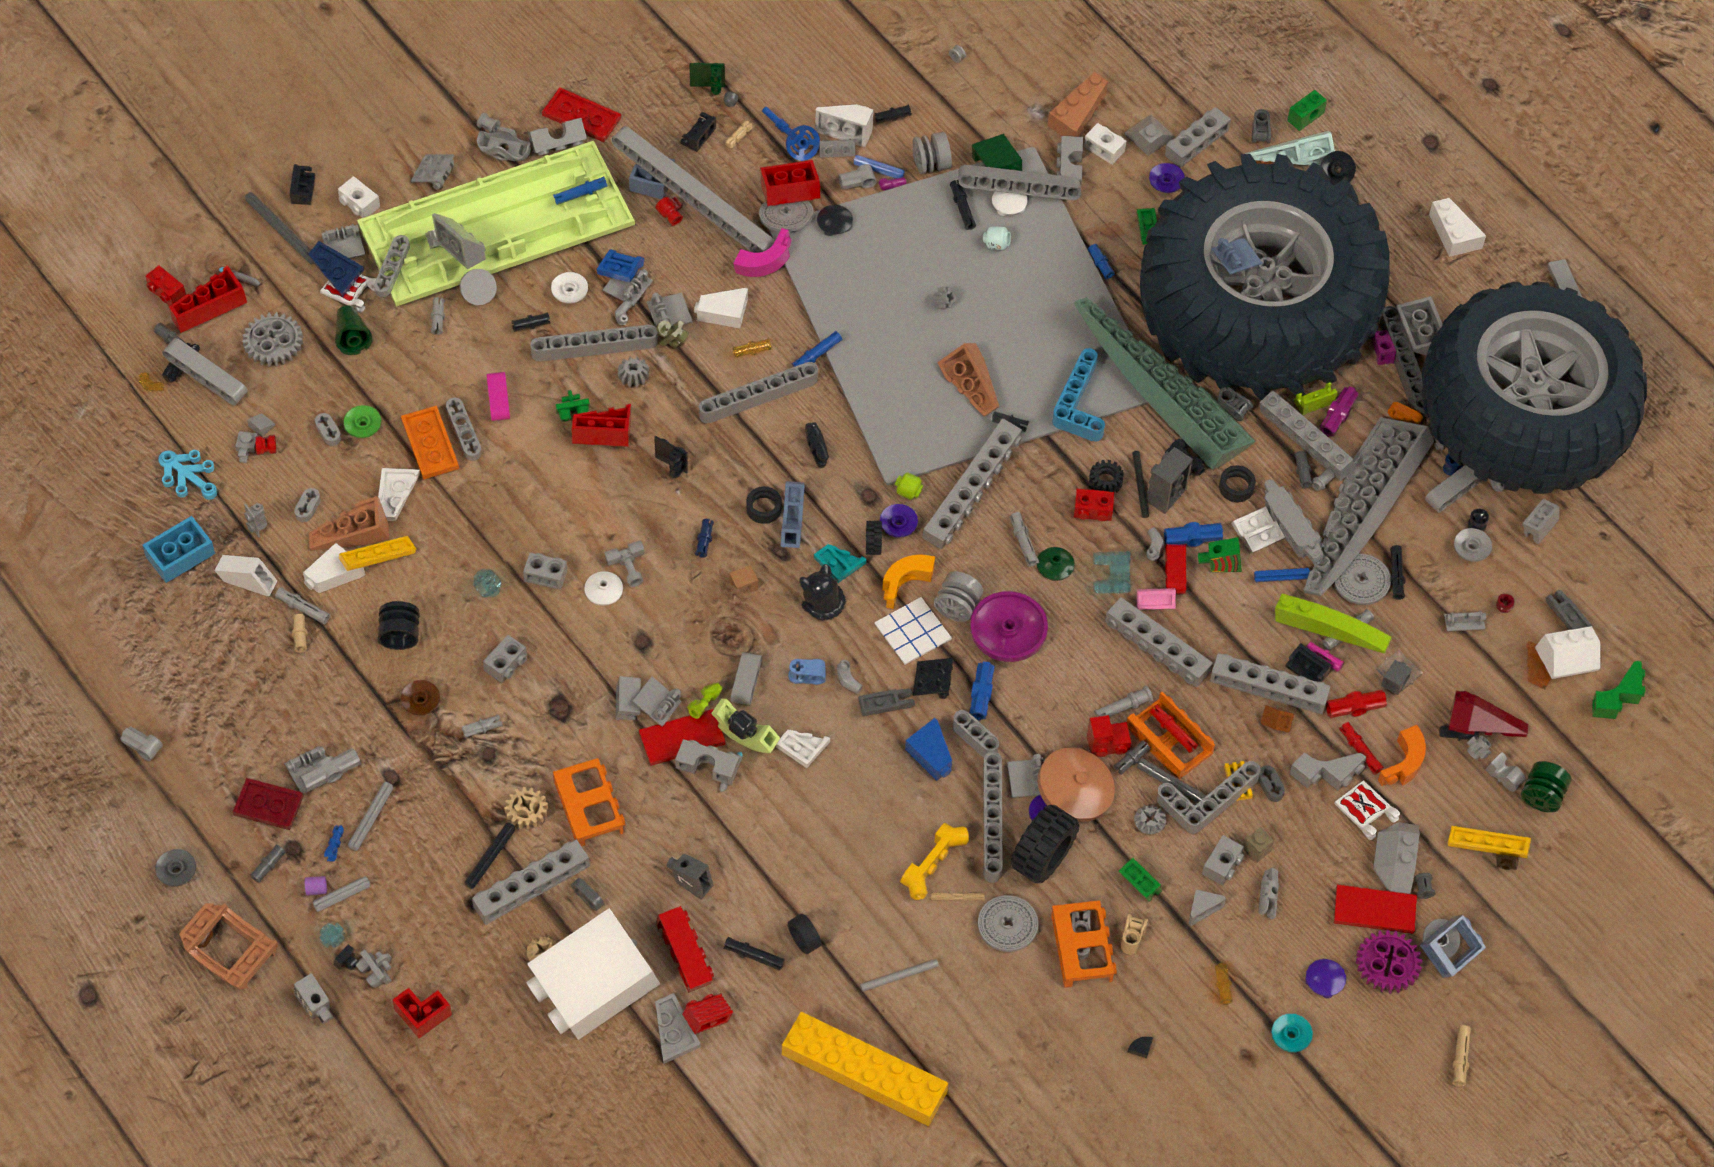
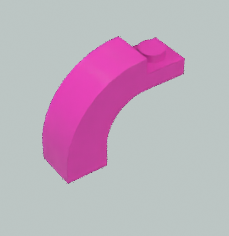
M781 228L774 244L764 252L753 253L740 249L733 263L735 272L743 276L760 277L780 269L790 257L788 250L791 245L789 231Z

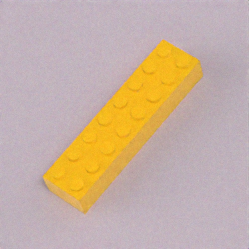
M800 1012L782 1044L783 1056L927 1126H930L948 1092V1082L803 1012Z

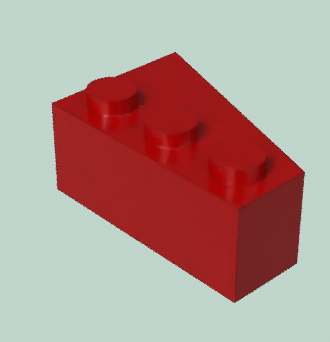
M627 404L625 408L620 409L611 407L608 408V411L597 413V410L574 414L572 421V444L628 447L631 428V404Z

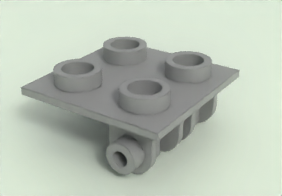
M425 154L411 182H432L433 188L439 190V188L443 187L444 180L448 178L451 169L454 167V154Z
M352 224L345 228L342 226L340 230L338 228L336 230H325L321 234L325 245L348 258L365 255L358 225Z
M642 269L636 272L630 283L611 278L603 288V291L622 301L627 300L634 306L653 280L648 278V272Z
M654 293L652 294L651 301H647L656 328L661 321H668L671 325L679 320L684 324L693 322L682 293L666 297Z
M651 677L632 702L659 725L663 726L682 702L680 700L681 691L677 688L669 691L655 678Z
M317 746L315 749L306 751L304 754H300L298 757L284 763L298 789L303 794L309 791L303 786L299 775L318 766V763L326 757L322 746Z
M1040 754L1033 755L1032 760L1007 762L1012 798L1040 795L1037 782L1038 772L1046 760Z

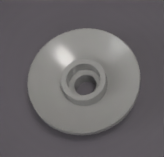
M1468 528L1456 535L1454 548L1461 558L1471 562H1478L1490 555L1492 542L1483 531Z
M1436 919L1431 921L1424 929L1423 942L1448 922V920ZM1455 926L1441 937L1438 943L1448 958L1457 952L1460 945V935Z

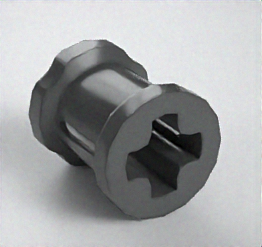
M1421 873L1414 877L1415 882L1418 884V898L1427 899L1435 895V890L1432 889L1431 883L1433 879L1432 874Z

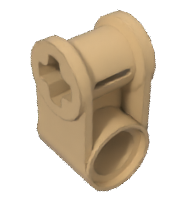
M1128 914L1121 941V950L1124 953L1132 955L1138 951L1148 919L1142 920L1132 917V914Z

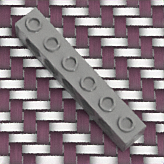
M1272 390L1260 401V412L1323 467L1332 470L1337 479L1342 481L1354 470V459L1275 391Z
M1122 597L1107 611L1105 622L1110 628L1122 633L1124 638L1133 641L1141 650L1147 651L1156 661L1162 662L1170 671L1183 677L1188 684L1198 687L1210 674L1213 662Z
M1219 653L1217 654L1210 678L1212 683L1318 714H1323L1331 687L1320 681H1312L1303 676L1291 675L1286 671L1274 670L1265 665H1257L1248 660H1240L1228 654Z
M577 839L573 842H567L559 850L546 854L543 859L531 862L527 868L515 871L509 878L497 881L491 888L478 892L472 898L473 907L484 924L487 925L590 867L589 857ZM564 859L569 860L567 863H562L561 861ZM546 869H551V870H552V871L549 872V873L543 872V871L546 870ZM528 879H534V880H535V881H533V882H531V883L526 882V880H528ZM510 889H517L516 892H509ZM495 898L500 899L498 902H492V901H491L492 899H495Z

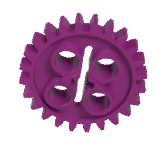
M1379 930L1377 937L1371 933L1370 939H1364V944H1360L1356 954L1358 958L1355 963L1359 965L1357 971L1362 972L1361 979L1367 977V985L1372 982L1374 984L1373 989L1379 986L1382 993L1387 988L1389 994H1391L1394 988L1399 993L1401 987L1407 990L1408 984L1413 986L1415 980H1418V973L1421 972L1422 967L1420 965L1422 964V959H1419L1421 952H1415L1417 945H1410L1412 939L1405 941V934L1398 937L1397 931L1390 935L1389 930H1387L1386 934L1383 935ZM1393 946L1394 951L1390 962L1391 965L1388 970V976L1385 977L1384 972L1388 961L1387 958L1390 947ZM1377 948H1382L1385 952H1380ZM1397 953H1401L1405 957H1399ZM1373 966H1379L1381 970H1376ZM1393 971H1398L1401 975H1395Z

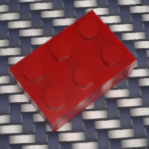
M813 160L760 167L761 187L767 206L821 198L820 180Z

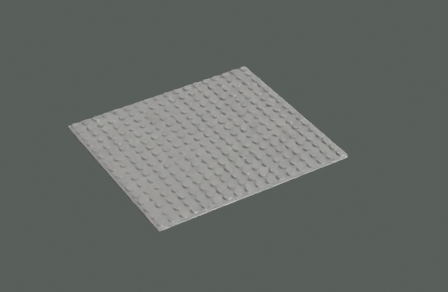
M1034 147L1017 151L1022 159V171L1048 174ZM982 162L973 164L974 166L985 167ZM959 169L839 204L847 208L853 216L852 228L848 232L832 236L825 235L817 223V215L820 210L813 212V218L808 225L799 230L789 232L791 238V245L788 248L790 257L784 265L819 341L821 342L830 336L835 330L843 339L825 354L886 485L895 484L898 476H903L906 472L920 476L974 459L998 426L997 423L991 421L993 412L983 416L969 402V399L964 394H961L952 382L945 378L937 363L964 343H976L985 360L1000 406L994 411L1010 416L1013 414V417L1029 421L1028 426L1020 424L1027 427L1026 432L1021 431L1020 437H1022L1020 444L1062 431L1052 423L1053 411L1081 352L1086 348L1094 349L1097 352V363L1076 408L1077 410L1098 418H1104L1148 404L1103 349L1074 305L1076 300L1087 297L1105 311L1104 315L1106 317L1117 320L1120 328L1124 331L1128 329L1062 199L1026 195L1027 205L1023 213L1001 216L992 204V196L995 191L962 187L968 196L967 202L976 223L974 229L970 230L969 227V230H966L957 203L953 200L954 195L950 187V182L956 180L957 183V180H959ZM990 226L1006 227L1008 232L1011 233V242L1006 249L991 250L983 242V234L987 232ZM769 229V232L775 241L779 232ZM937 287H951L950 290L956 296L955 302L951 304V308L939 309L938 305L934 303L933 294L938 291Z

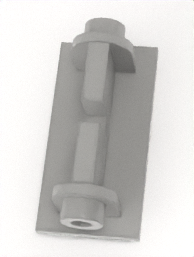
M855 140L820 141V158L855 156Z
M259 503L251 507L244 504L246 511L244 516L248 521L246 525L251 533L255 532L259 538V531L267 526L264 507Z
M1482 611L1472 613L1450 612V614H1444L1447 631L1485 630L1484 620H1486V613H1482Z

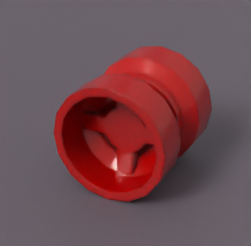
M269 435L264 438L262 436L255 437L257 455H263L266 452L276 454L275 435Z

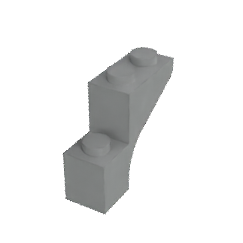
M1304 752L1292 764L1290 775L1306 788L1312 784H1317L1322 777L1339 791L1343 786L1347 787L1351 783L1352 777L1355 774L1359 775L1364 770L1366 756L1357 753L1330 761H1319Z

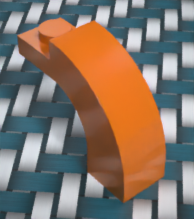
M1418 725L1400 731L1397 742L1404 752L1405 759L1399 764L1380 771L1378 781L1381 786L1386 784L1392 785L1398 780L1403 786L1414 779L1420 771L1425 757L1426 743Z

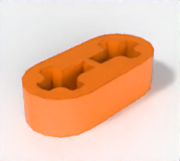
M1393 402L1388 409L1389 416L1395 420L1419 425L1423 421V416L1418 411L1399 402Z

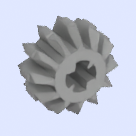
M629 356L628 360L623 359L622 364L618 366V378L621 379L623 385L628 383L629 388L632 385L638 387L639 383L644 385L645 380L649 378V366L646 365L644 359L639 361L638 356L635 359Z

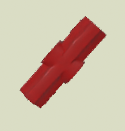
M1383 690L1363 694L1360 691H1354L1346 695V697L1326 701V711L1330 718L1349 714L1353 717H1358L1369 710L1387 706L1386 694Z

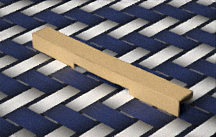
M983 893L931 894V900H985Z

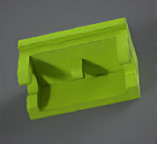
M1331 382L1326 383L1323 389L1302 396V393L1297 394L1294 403L1300 413L1305 415L1331 405L1334 400L1336 401L1338 392L1336 388L1331 390Z

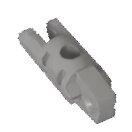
M1274 868L1264 871L1258 913L1261 915L1267 912V917L1270 919L1276 917L1279 890L1278 870Z

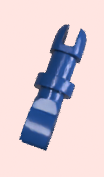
M336 825L333 829V836L329 839V846L324 853V857H328L327 861H335L337 858V848L341 844L340 837L344 833L342 825L339 827Z

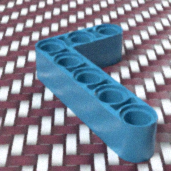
M1086 348L1081 352L1054 408L1052 423L1058 429L1097 442L1103 438L1105 422L1101 418L1076 409L1097 363V352L1094 349Z

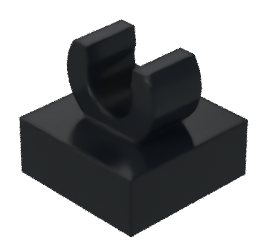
M348 944L335 958L333 965L340 970L345 964L352 971L358 962L353 957L354 948Z

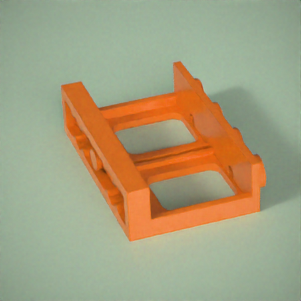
M1163 692L1160 693L1157 701L1137 716L1133 713L1127 717V726L1130 732L1140 742L1142 740L1145 741V746L1149 745L1150 752L1178 779L1184 777L1214 752L1215 744L1210 736H1206L1201 731L1200 726L1192 722L1183 709H1179L1170 696H1166ZM1158 704L1171 715L1177 724L1202 747L1203 751L1188 763H1183L1171 751V748L1179 742L1168 731L1162 736H1156L1145 725L1144 722L1152 716L1149 713L1152 707L1156 709L1155 705Z
M598 758L553 771V781L574 839H577L581 847L585 846L586 839L619 829L621 835L623 834V826L626 825L623 814L619 815L617 810L619 809L618 800L616 797H612V784L610 781H606L607 771L605 765H601ZM596 768L602 786L578 793L574 786L572 775ZM608 801L615 819L596 826H590L584 809Z
M1100 900L1052 906L1051 919L1064 988L1072 987L1073 981L1108 977L1109 982H1112L1117 970L1115 962L1111 960L1113 948L1112 944H1108L1109 927L1104 924L1106 912L1105 908L1101 907ZM1096 910L1099 930L1079 933L1073 931L1070 917L1072 912ZM1102 946L1106 967L1081 969L1077 950Z

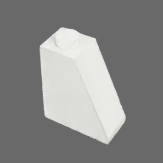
M748 288L701 295L700 301L696 302L694 313H697V321L740 328L748 301Z
M335 543L303 572L304 583L310 590L314 589L316 592L321 593L363 577L365 575L364 567L347 571L339 560V553L347 551Z
M222 555L215 568V572L224 582L265 596H270L277 583L276 578L259 558Z

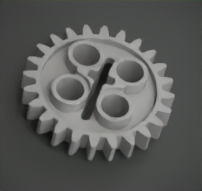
M269 312L267 317L261 314L260 320L254 318L255 323L249 322V328H245V334L242 335L245 353H248L249 358L253 357L254 362L260 360L261 365L267 362L268 367L271 366L272 362L278 366L280 361L285 364V359L292 361L291 355L297 356V351H301V345L303 344L301 326H298L296 320L292 321L291 316L286 319L284 313L281 317H278V312L274 316H271Z

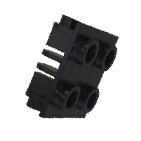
M655 436V458L669 464L670 476L678 478L682 472L687 474L688 452L682 447L674 446L664 438Z
M953 658L918 661L913 696L938 694L939 698L946 699L949 696V687L951 685Z

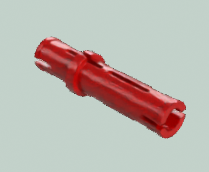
M1158 704L1154 706L1156 709L1152 707L1149 713L1160 723V726L1166 729L1189 753H1192V748L1195 750L1198 744Z
M1349 722L1344 723L1339 730L1349 741V746L1353 747L1357 753L1366 756L1365 764L1374 775L1380 773L1384 767L1364 743L1363 737L1360 734L1358 735Z

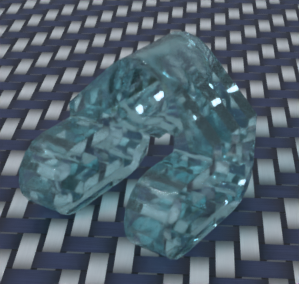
M1130 551L1097 552L1093 554V564L1109 565L1110 580H1097L1093 582V592L1127 593L1131 591Z

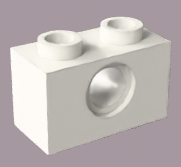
M1097 123L1086 134L1084 147L1113 165L1125 152L1126 140L1111 132L1107 127Z
M354 176L338 188L339 201L344 206L347 205L357 216L359 215L362 218L370 216L380 208L379 196Z

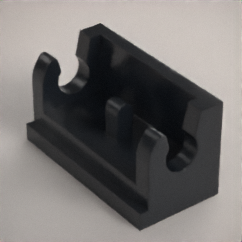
M704 112L700 113L701 117L698 118L696 124L687 134L682 135L683 138L680 141V144L696 152L716 129V117Z
M294 164L289 193L291 204L311 205L315 182V173L310 172L312 167Z
M1301 643L1291 653L1289 661L1286 663V667L1298 676H1303L1316 682H1323L1329 675L1332 666Z

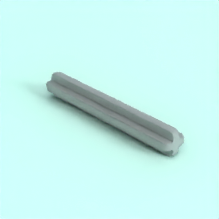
M384 782L348 843L350 849L357 851L392 792V784Z

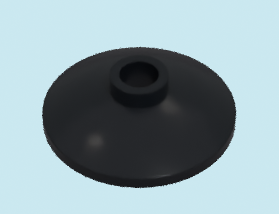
M1333 151L1327 154L1320 165L1333 185L1344 179L1350 182L1356 172L1353 158L1343 151ZM1340 167L1341 172L1336 173L1334 168Z

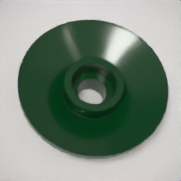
M1050 547L1043 550L1038 556L1039 563H1037V569L1043 577L1049 580H1064L1074 570V558L1063 548Z

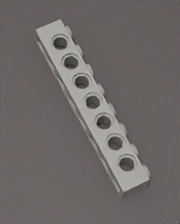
M1005 419L1000 421L924 528L922 535L924 540L940 549L945 544L948 545L951 542L953 532L961 528L963 518L965 516L968 517L972 512V505L980 501L983 496L982 491L990 487L994 474L998 475L1003 467L1001 464L1004 460H1009L1014 446L1016 448L1019 446L1022 437H1020L1022 429ZM980 469H985L987 472H982ZM970 483H976L977 486H972ZM960 497H966L967 500H962ZM950 511H956L958 513L952 514ZM940 525H946L948 527L942 528Z

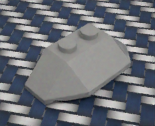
M1398 822L1378 832L1373 870L1385 885L1387 891L1411 893L1420 835L1419 825Z

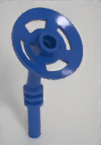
M767 106L763 108L762 112L775 123V127L788 135L786 149L791 157L796 160L805 161L817 153L820 146V138L814 128L800 125L791 129L786 121L782 118L780 119ZM806 130L812 133L814 139H812L811 136L808 133H806ZM809 145H813L812 150L809 153L804 154V150H806L809 147ZM790 146H792V148H793L796 152H798V155H796L795 153H793V151L791 150Z

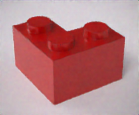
M1109 715L1091 717L1089 719L1087 741L1090 753L1097 757H1105L1109 754L1122 755L1130 750L1131 739L1127 722L1111 724Z
M407 988L392 999L394 1010L419 1039L452 1015L450 1004L438 990L422 1002L410 988Z

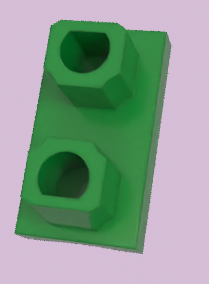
M567 390L568 396L561 397L562 402L565 403L556 404L555 408L561 422L571 420L570 411L577 410L578 414L588 412L590 406L589 398L578 400L580 399V394L573 395L571 390Z

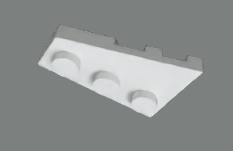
M382 468L378 497L387 521L397 520L420 475V470Z

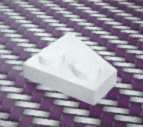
M787 730L776 744V748L808 768L830 743V738L826 736L818 738L813 737L809 733Z

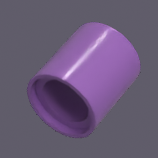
M326 876L305 877L306 896L327 894Z

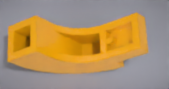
M911 555L891 565L883 579L882 590L885 591L883 600H887L886 608L894 609L898 590L904 583L911 580L931 582L935 567V556Z

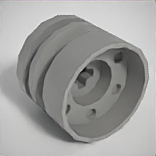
M945 132L931 134L930 142L926 135H923L921 139L920 137H913V158L920 174H925L927 170L928 172H933L934 163L939 171L951 168V151Z
M958 571L950 572L947 574L942 588L934 599V606L945 617L958 622H966L971 618L975 605L983 594V587L975 578Z

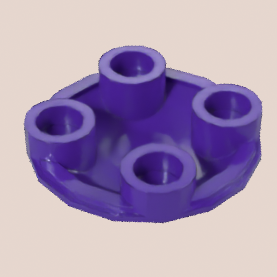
M1320 959L1309 965L1306 971L1305 982L1315 993L1324 998H1331L1344 988L1346 974L1337 962L1330 959Z

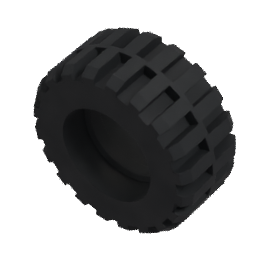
M1056 805L1044 807L1032 820L1031 824L1028 825L1016 845L1011 858L1013 869L1034 883L1041 884L1055 872L1056 868L1059 867L1062 860L1068 854L1069 849H1071L1079 832L1080 824L1078 820Z

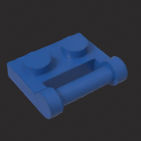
M610 249L596 269L597 274L630 283L638 269L643 267L644 258L624 255Z

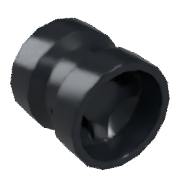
M1481 508L1474 509L1471 512L1467 527L1484 532L1489 520L1487 511Z

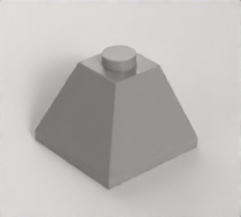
M1149 115L1125 132V135L1148 156L1166 145L1171 139H1175V136L1152 115Z

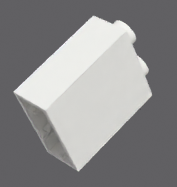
M610 908L527 963L535 976L526 983L539 1003L550 997L556 1006L554 1010L547 1014L560 1034L571 1029L578 1040L660 985L655 974Z

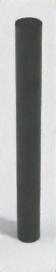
M1133 451L1142 518H1148L1149 511L1140 452Z

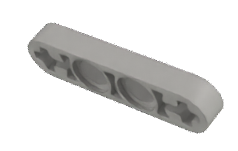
M398 235L391 243L374 283L375 293L379 297L388 296L393 289L404 263L403 260L410 249L407 236ZM393 256L400 257L396 262L390 260ZM388 270L394 272L391 276H386L384 273ZM385 281L386 288L384 287L382 290H380V288L383 287Z
M451 398L446 403L447 413L464 455L468 460H478L482 454L481 446L463 402L459 398ZM453 405H455L458 408V413L456 414L454 408L452 407ZM458 419L466 421L463 425L456 424ZM469 433L472 437L465 440L462 438V435ZM470 445H472L473 450L476 451V453H472L470 451Z

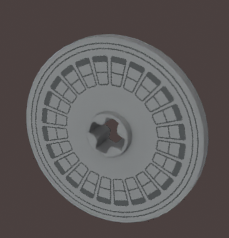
M808 200L779 204L777 206H767L765 201L760 207L759 216L761 222L767 228L780 232L781 228H784L791 232L799 230L810 223L813 218V207Z
M1358 554L1336 579L1334 586L1338 593L1349 602L1369 605L1380 601L1386 596L1390 588L1391 576L1387 567L1379 559L1366 554ZM1361 577L1365 578L1363 582L1359 581Z
M1010 895L999 896L991 899L982 907L978 917V930L982 939L992 948L1003 952H1015L1027 947L1036 937L1038 917L1033 907L1025 900ZM1005 921H1006V922H1010V921H1011V922H1012L1011 926H1010V925H1006V926H1005V925H1004Z

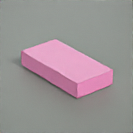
M1175 588L1138 589L1136 608L1138 610L1176 609Z

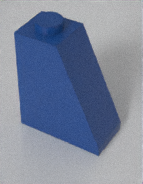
M934 718L906 740L905 750L937 781L941 777L945 778L950 774L952 758L938 720Z

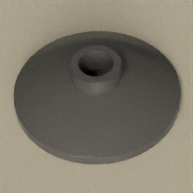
M173 849L167 851L159 857L156 863V875L165 885L173 887L184 885L193 878L196 872L195 859L185 850ZM180 869L179 872L174 873V870Z

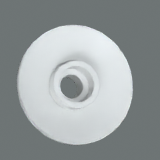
M566 272L558 275L553 280L551 291L553 296L560 302L575 303L586 296L588 284L586 279L580 274Z
M602 571L591 575L587 579L584 589L586 597L592 603L605 606L615 603L621 597L623 584L617 575Z

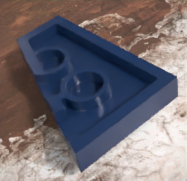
M320 241L316 243L308 254L311 261L342 297H344L364 271L362 265Z

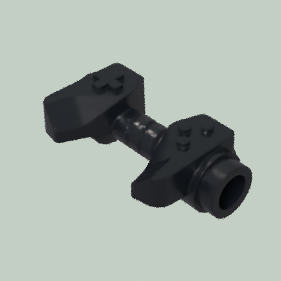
M1183 439L1175 440L1165 451V453L1167 451L1170 452L1175 447L1192 458L1190 475L1194 473L1199 476L1206 469L1201 458L1192 457L1186 450L1187 444Z

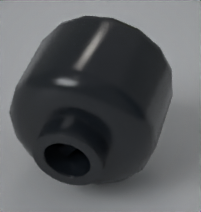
M745 710L735 711L728 720L729 730L742 740L748 737L752 738L758 730L756 728V718Z

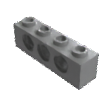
M1216 107L1211 111H1207L1201 119L1195 120L1187 130H1182L1178 137L1174 140L1171 139L1166 144L1165 157L1179 168H1182L1229 131L1231 119Z

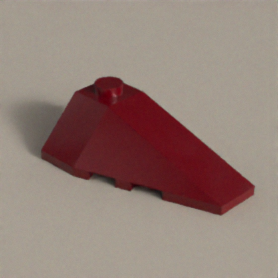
M1456 690L1451 707L1448 730L1473 735L1475 731L1491 736L1492 733L1497 732L1503 736L1527 737L1528 723L1475 694Z

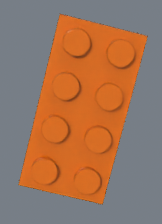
M437 405L401 416L402 424L423 480L459 469L458 461Z

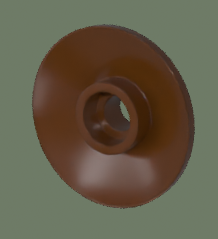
M417 680L409 683L401 693L403 708L413 715L429 714L437 708L440 702L438 688L426 680Z

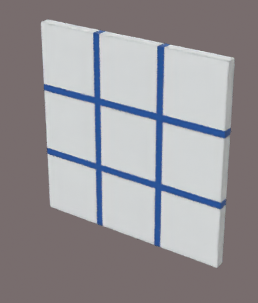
M922 597L874 622L904 665L952 639Z

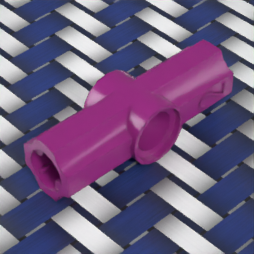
M1351 386L1344 387L1337 400H1334L1330 405L1327 416L1319 428L1327 437H1333L1341 423H1345L1351 407L1359 395L1355 388Z

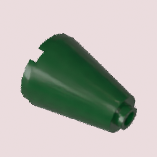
M345 305L337 311L335 344L343 354L358 355L361 353V350L365 348L367 350L372 344V334L354 307Z

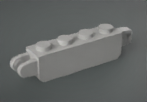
M1267 480L1264 484L1266 489L1265 507L1273 521H1277L1292 549L1298 557L1304 558L1307 556L1313 563L1323 559V552L1320 548L1321 537L1317 531L1312 529L1310 520L1303 516L1301 507L1294 503L1292 494L1289 491L1287 492L1283 486L1278 487L1274 480Z

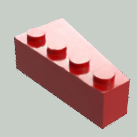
M227 265L223 268V272L211 276L209 282L204 285L200 284L192 294H186L169 306L173 323L182 333L246 304L247 300L243 286Z
M679 906L659 914L655 924L658 929H663L662 939L665 945L670 944L671 948L669 950L672 960L675 964L679 963V967H677L688 993L710 985L713 981L714 973L711 966H707L705 963L706 955L703 948H699L696 942L698 936L695 929H691L689 926L690 917L686 910L683 911L682 907Z

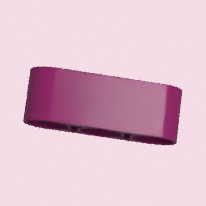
M505 372L487 374L491 420L510 419Z

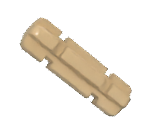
M747 120L741 124L742 126H739L731 137L725 141V145L733 149L737 145L736 143H739L752 129V123Z

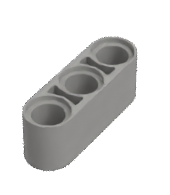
M742 652L732 689L731 702L751 705L761 667L762 655Z
M959 710L954 714V732L983 758L988 752L994 751L998 753L999 740L977 719L965 710ZM987 746H992L993 749H988V748H986V747H987Z

